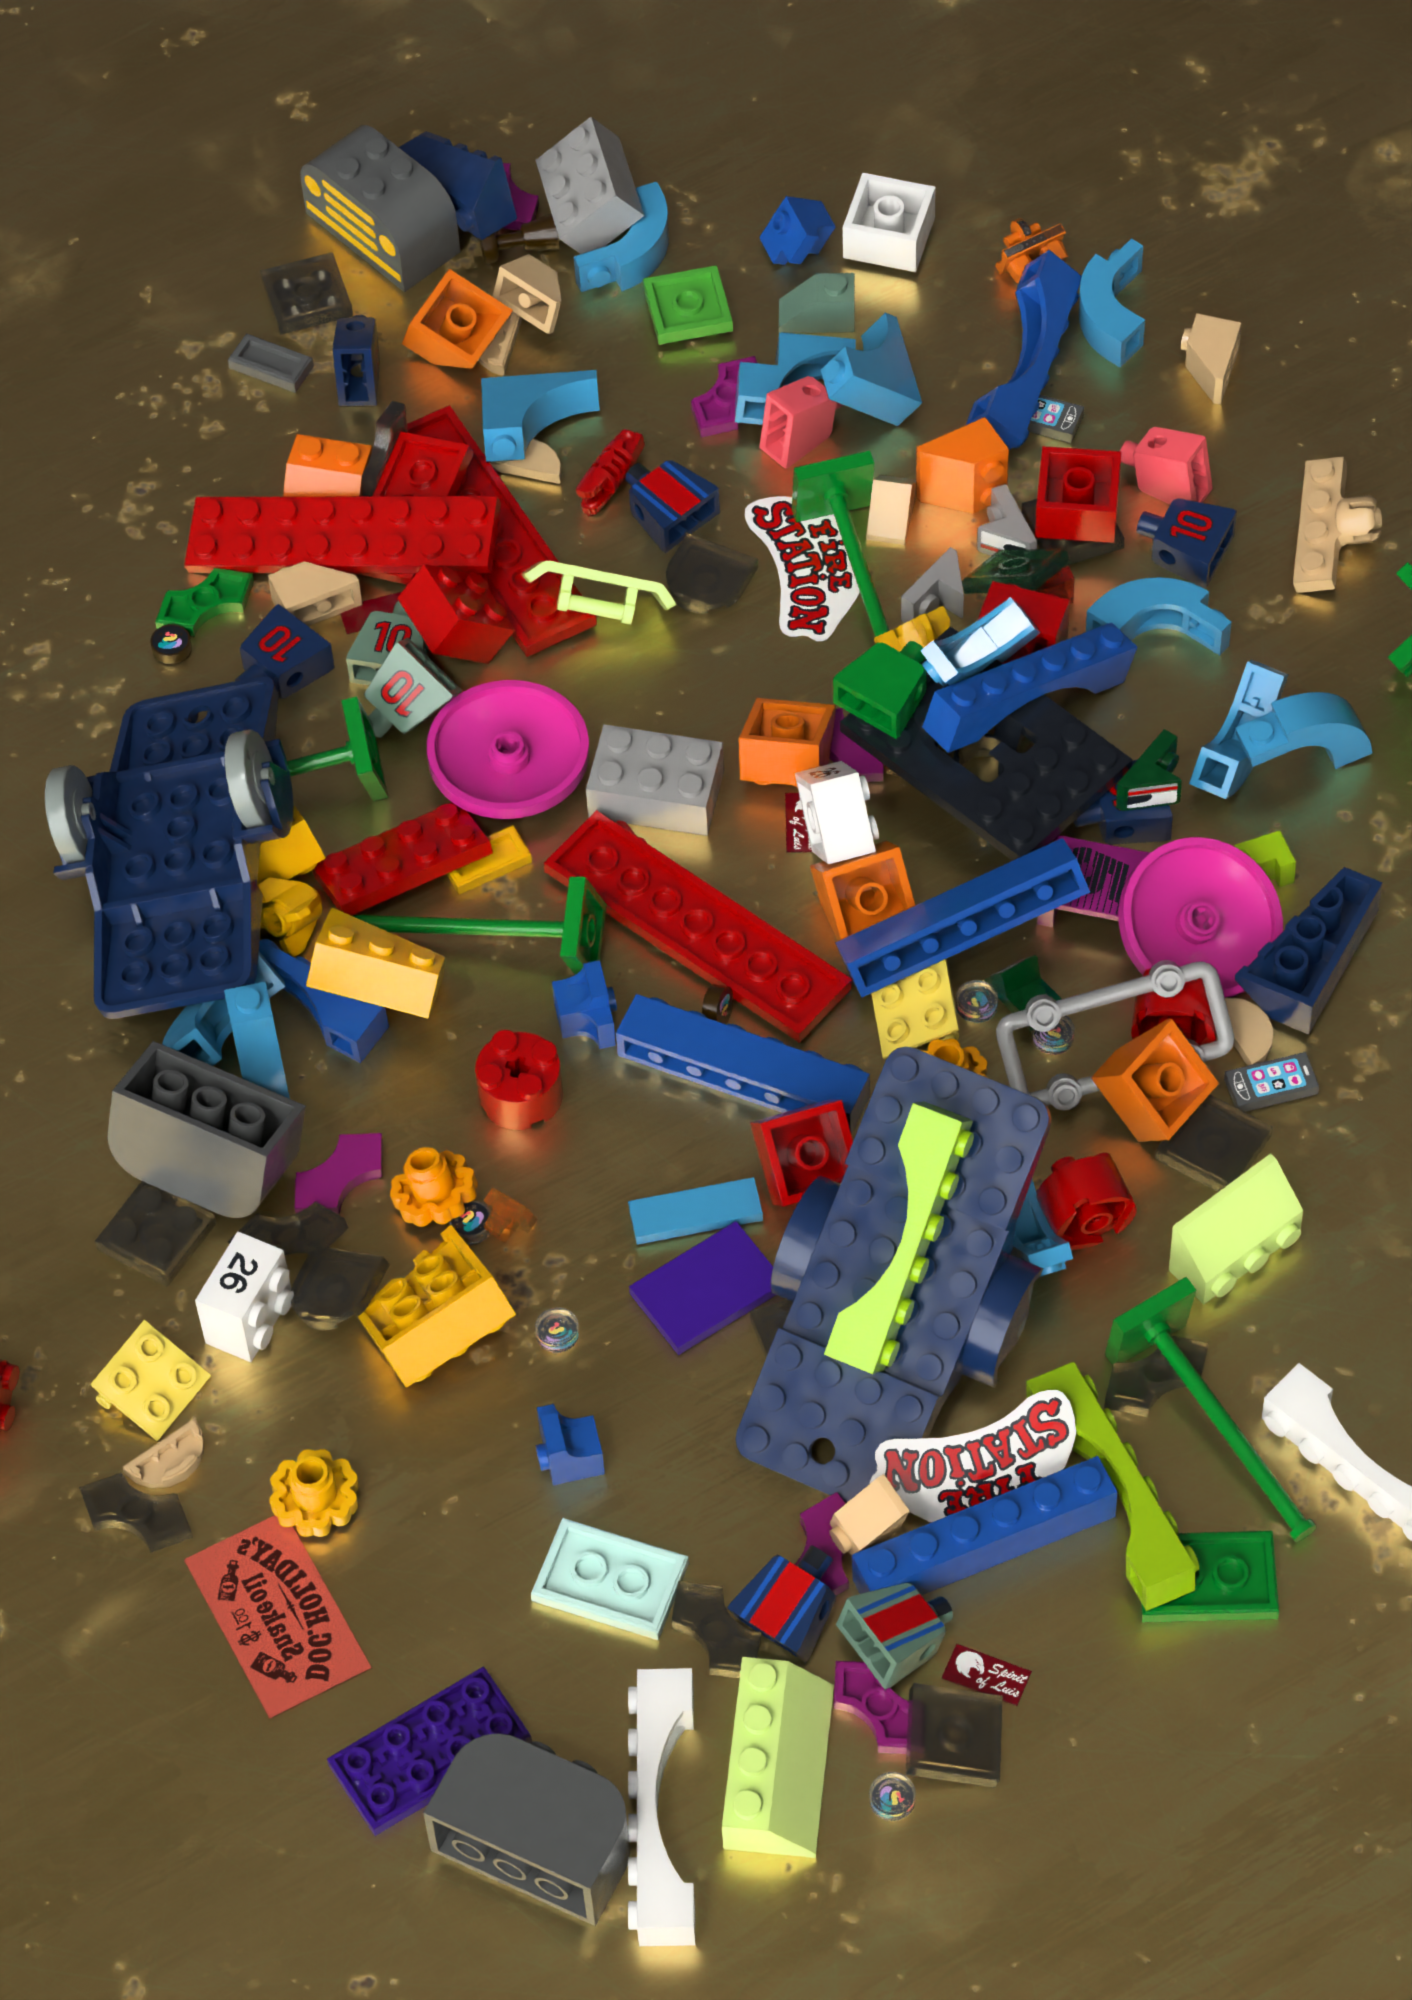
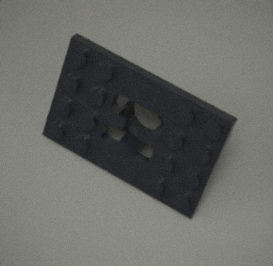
M950 626L934 641L948 638L958 633V631ZM995 660L980 673L996 668L1003 664L1000 663L998 660ZM927 671L925 695L897 739L851 713L840 721V732L1012 861L1048 845L1122 779L1133 764L1132 758L1046 695H1042L1021 706L996 725L994 735L985 734L979 741L955 750L954 757L951 758L937 747L939 744L922 728L934 692L944 688L939 682L936 683ZM1023 736L1034 743L1028 751L1019 753ZM994 757L999 761L998 777L992 782H984L962 765L972 758Z

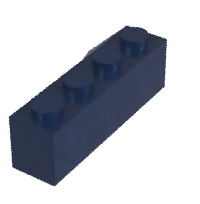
M427 131L399 147L432 173L442 184L454 205L457 224L464 232L468 231L478 239L483 240L517 219L501 157L494 155L487 159L488 157L484 151L476 150L470 153L467 145L458 143L453 146L449 139Z
M1344 867L1310 900V905L1299 916L1295 915L1285 925V930L1272 943L1268 942L1258 952V957L1248 967L1244 965L1235 974L1237 983L1270 1019L1308 1035L1310 1034L1379 911L1383 882Z

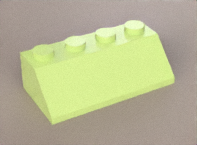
M742 1657L722 1820L723 1849L816 1858L834 1684L789 1661Z

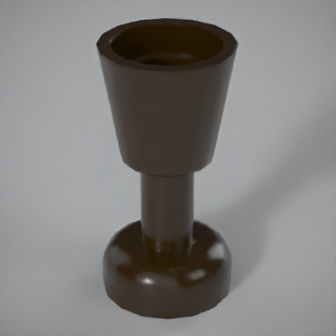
M552 213L522 224L520 231L497 236L493 233L480 240L481 251L486 265L498 261L499 250L524 246L526 251L560 249L558 233Z

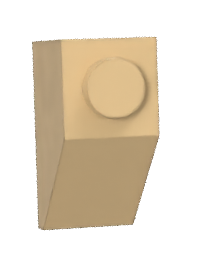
M530 254L501 265L493 297L548 335L554 333L561 304L557 271Z
M1196 313L1192 328L1186 327L1182 336L1181 350L1186 351L1185 367L1211 401L1221 405L1239 351L1241 322Z
M304 561L290 567H284L268 575L271 598L274 605H281L307 626L362 605L359 580L353 574Z
M883 1474L834 1513L829 1523L833 1529L829 1533L838 1549L842 1553L849 1551L852 1556V1554L884 1542L899 1532L910 1511Z

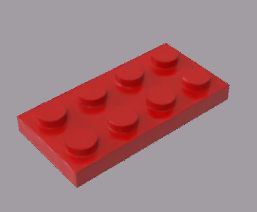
M401 431L373 496H456L474 452L470 445ZM416 573L354 574L408 585Z
M451 802L441 805L435 810L413 820L404 821L399 826L381 834L368 837L362 842L342 851L331 853L324 860L318 862L312 871L315 879L337 909L352 916L493 854L490 840L468 812Z

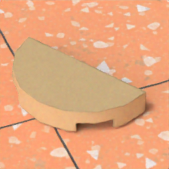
M512 312L479 359L481 365L490 372L505 376L522 322V317Z
M532 439L529 443L525 459L490 462L496 472L560 484L561 463L557 453L546 443Z
M1226 997L1225 1001L1234 1032L1233 1045L1247 1066L1265 1062L1267 1055L1272 1049L1274 1032L1268 1015L1259 1006L1244 999Z
M192 1419L124 1465V1474L136 1484L149 1488L171 1487L186 1480L198 1468L204 1455V1438L196 1419Z

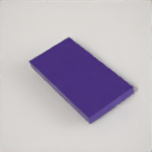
M483 1666L327 1758V1762L374 1836L428 1805L454 1757L470 1741L488 1734H507L531 1744L532 1737Z

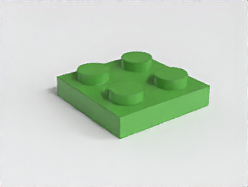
M717 265L643 279V289L659 345L733 331V320Z

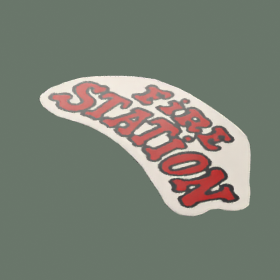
M768 497L748 504L745 508L746 522L749 528L768 547L778 569L781 587L779 625L782 633L789 637L808 636L815 641L827 640L860 593L834 514L796 523L792 513V497Z
M1045 1390L1028 1397L1013 1412L1001 1420L973 1432L943 1438L887 1440L881 1443L875 1451L877 1472L872 1476L870 1483L884 1474L910 1513L929 1522H934L1061 1471L1066 1466L1076 1435L1075 1417L1070 1401L1061 1391Z

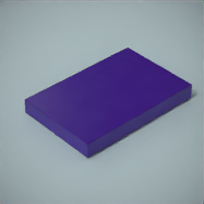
M737 1221L629 1286L630 1295L678 1355L776 1296L771 1290L772 1264Z

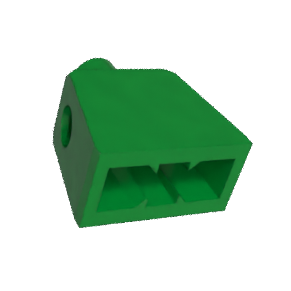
M909 641L899 652L883 642L876 643L833 678V703L897 739L926 692V670L922 666L926 657L920 651L923 647L917 642Z

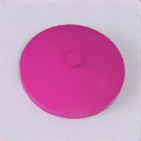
M520 680L493 681L472 687L460 693L440 710L431 724L428 733L427 760L435 785L447 799L458 807L483 817L516 819L536 815L556 806L577 788L588 766L589 737L581 714L560 693L533 682Z
M1190 837L1177 839L1152 851L1129 875L1119 901L1118 923L1122 942L1132 963L1142 975L1145 970L1152 968L1154 964L1162 960L1173 961L1179 966L1203 961L1216 968L1225 998H1233L1245 992L1235 980V974L1244 965L1248 967L1258 957V952L1268 942L1272 943L1283 932V916L1280 901L1273 884L1263 869L1238 848L1210 838Z

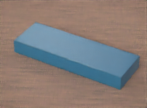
M754 1177L628 1201L637 1245L723 1229L735 1221L739 1225L763 1221V1212Z

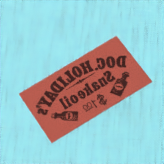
M274 1515L184 1559L269 1718L372 1668L294 1527H282L277 1516Z

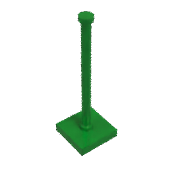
M866 451L795 467L792 493V513L795 522L834 514L874 636L877 637L890 631L849 512L850 510L870 506L875 464L871 452Z
M357 696L341 700L350 739L346 741V746L287 761L290 776L351 762L352 765H355L357 776L373 801L389 798L373 723Z
M569 877L564 921L355 914L352 916L390 933L562 938L560 957L576 975L583 968V963L600 960L607 904L586 877Z
M1184 1277L1115 1318L1105 1351V1356L1112 1366L1116 1368L1151 1346L1156 1345L1291 1528L1290 1536L1295 1542H1299L1308 1537L1317 1528L1316 1524L1312 1519L1306 1520L1171 1337L1173 1333L1186 1326L1196 1294V1289L1189 1279Z

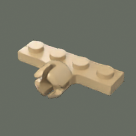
M1344 456L1309 460L1305 463L1293 585L1297 593L1335 589L1341 547L1346 544L1371 543L1380 538L1381 530L1377 529L1382 526V516L1380 508L1375 506L1377 503L1376 498L1369 495L1345 498L1348 466Z

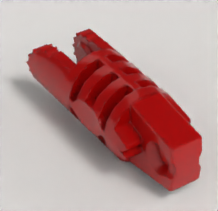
M623 429L606 445L576 487L577 495L582 497L581 508L584 514L593 516L600 512L626 478L627 472L635 465L645 446L642 434Z

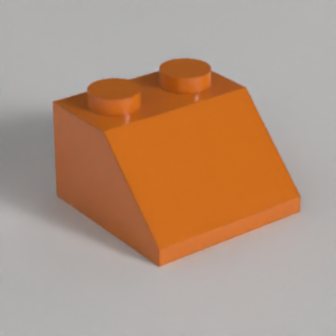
M448 269L410 322L402 345L433 365L473 369L513 310L451 269Z
M986 417L916 447V497L919 502L974 514L991 505L992 488L1004 484L1008 487L1009 448Z
M297 434L286 464L283 497L369 496L376 477L372 446Z
M756 698L739 736L740 780L753 781L759 785L775 783L797 787L794 773L829 764L836 705Z
M886 840L874 844L875 853L832 864L822 861L810 865L820 904L838 941L916 906L899 846Z
M1172 1019L1163 1021L1115 1050L1091 1077L1138 1142L1169 1140L1219 1084Z

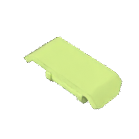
M553 561L537 562L521 574L528 583L546 572L562 574L556 610L567 612V610L621 620V623L631 625L638 590L650 592L665 610L676 606L675 601L665 586L658 582ZM574 577L627 587L624 604L571 594Z

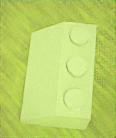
M1271 1153L1173 1225L1169 1271L1178 1280L1187 1277L1196 1289L1195 1297L1203 1305L1215 1296L1223 1297L1240 1277L1248 1271L1250 1273L1258 1271L1267 1262L1272 1253L1280 1247L1283 1249L1290 1247L1301 1234L1303 1209L1277 1159Z

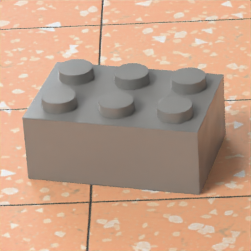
M588 118L535 160L559 239L580 254L606 246L644 216L620 138L594 118Z
M603 724L586 787L588 818L597 810L614 822L621 820L627 824L708 836L724 774L723 742Z

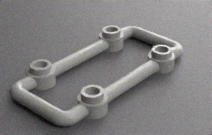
M1162 960L1153 965L1147 976L1057 1001L1048 995H1037L1031 998L1025 1010L1004 1016L998 1022L996 1028V1038L1009 1086L1040 1099L1046 1106L1053 1105L1056 1109L1062 1111L1075 1108L1080 1103L1083 1095L1100 1091L1091 1079L1092 1076L1077 1080L1070 1074H1057L1049 1080L1045 1089L1030 1093L1013 1031L1031 1026L1037 1031L1047 1032L1054 1029L1063 1016L1153 991L1162 997H1173L1183 989L1185 982L1199 978L1203 980L1218 1039L1203 1045H1199L1191 1039L1187 1040L1204 1063L1205 1061L1226 1055L1233 1047L1234 1032L1216 968L1203 961L1179 966L1173 961Z

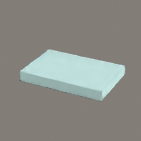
M562 1518L531 1592V1600L659 1640L689 1565V1556Z

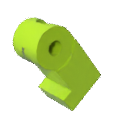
M1280 830L1235 844L1234 847L1251 857L1263 869L1270 880L1275 879L1279 887L1295 883L1296 861Z

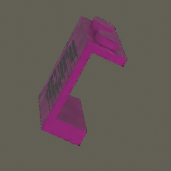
M1058 835L1054 841L1061 838L1065 840L1077 858L1090 893L1038 916L1037 924L1053 927L1058 910L1118 921L1119 901L1125 882L1134 868L1150 852Z

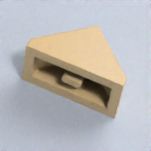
M879 475L873 479L866 540L905 545L916 499V479Z

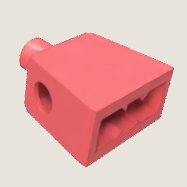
M810 376L767 393L759 448L785 469L789 468L829 438L832 433L835 410L844 405L830 400L826 387Z
M1153 427L1149 429L1139 444L1127 440L1120 449L1121 463L1135 467L1138 488L1143 493L1171 505L1172 501L1177 498L1203 503L1213 489L1205 436Z

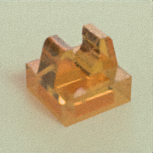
M493 1187L483 1201L492 1210L484 1225V1229L503 1243H506L517 1228L529 1233L538 1220L527 1207Z

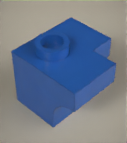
M785 196L759 238L773 264L785 265L787 262L802 264L808 253L819 254L836 226L822 201Z
M600 960L583 963V968L576 975L567 979L553 981L554 1006L562 1039L586 1036L594 1040L599 1049L616 1046L614 1022L611 1012L617 1011L613 987L606 986Z
M554 1404L537 1407L539 1430L543 1442L542 1444L535 1445L541 1471H550L553 1486L604 1475L603 1453L594 1416L574 1419L561 1415L556 1410Z

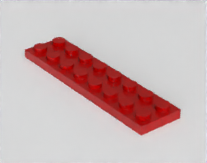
M450 405L381 435L382 445L389 456L401 431L470 445L474 454L456 496H497L501 503L491 573L477 574L481 575L488 582L489 591L495 600L505 608L507 612L506 617L515 629L512 636L526 657L597 625L596 615L567 610V612L556 610L562 574L546 572L530 583L521 575L537 562L553 561L559 563V561L490 462H486L485 455ZM573 583L571 594L582 596Z
M497 496L196 497L184 566L188 573H211L213 568L246 573H275L284 567H290L305 561L346 573H417L423 564L437 567L446 566L466 573H491L501 503Z
M597 810L544 862V872L566 887L569 885V877H586L607 904L606 914L712 985L717 984L730 987L734 1000L798 1043L852 989V979Z

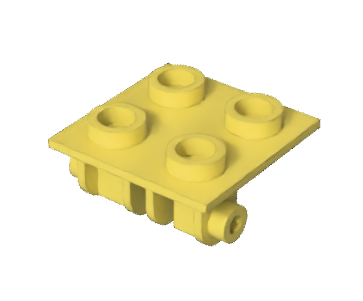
M946 959L871 993L884 1060L897 1048H916L932 1040L959 1039L958 1031L960 1029Z
M144 1319L92 1381L90 1386L99 1392L96 1400L100 1405L107 1409L112 1405L116 1406L158 1441L211 1375Z

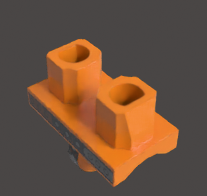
M1018 218L1011 222L1012 234L1003 238L1008 248L1002 250V260L997 262L995 266L1000 275L1009 272L1014 281L1019 284L1025 266L1048 250L1052 251L1066 263L1068 254L1062 243L1066 231L1060 223L1041 232L1037 222L1028 226L1023 219Z

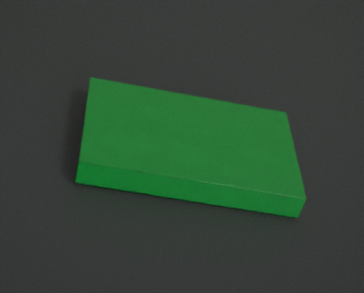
M1273 1531L1179 1533L1178 1538L1182 1545H1189L1193 1549L1199 1563V1570L1196 1571L1195 1591L1148 1611L1145 1610L1141 1603L1142 1623L1278 1619L1279 1603Z

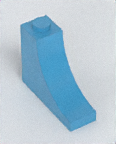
M885 312L861 335L863 351L845 346L821 369V373L830 400L899 426L922 404V399L897 317Z
M597 370L481 378L486 462L525 459L529 443L545 427L572 415L600 411Z
M266 981L224 990L242 1079L290 1099Z

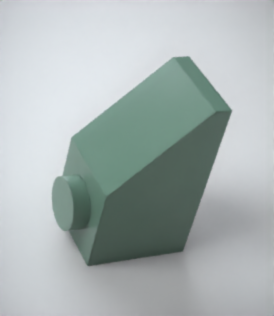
M816 273L779 299V332H855V273Z

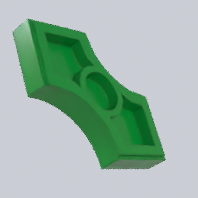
M213 568L209 576L197 586L186 590H168L155 621L156 629L164 625L176 624L184 627L191 637H195L199 628L209 619L223 613H243L254 584L253 574Z

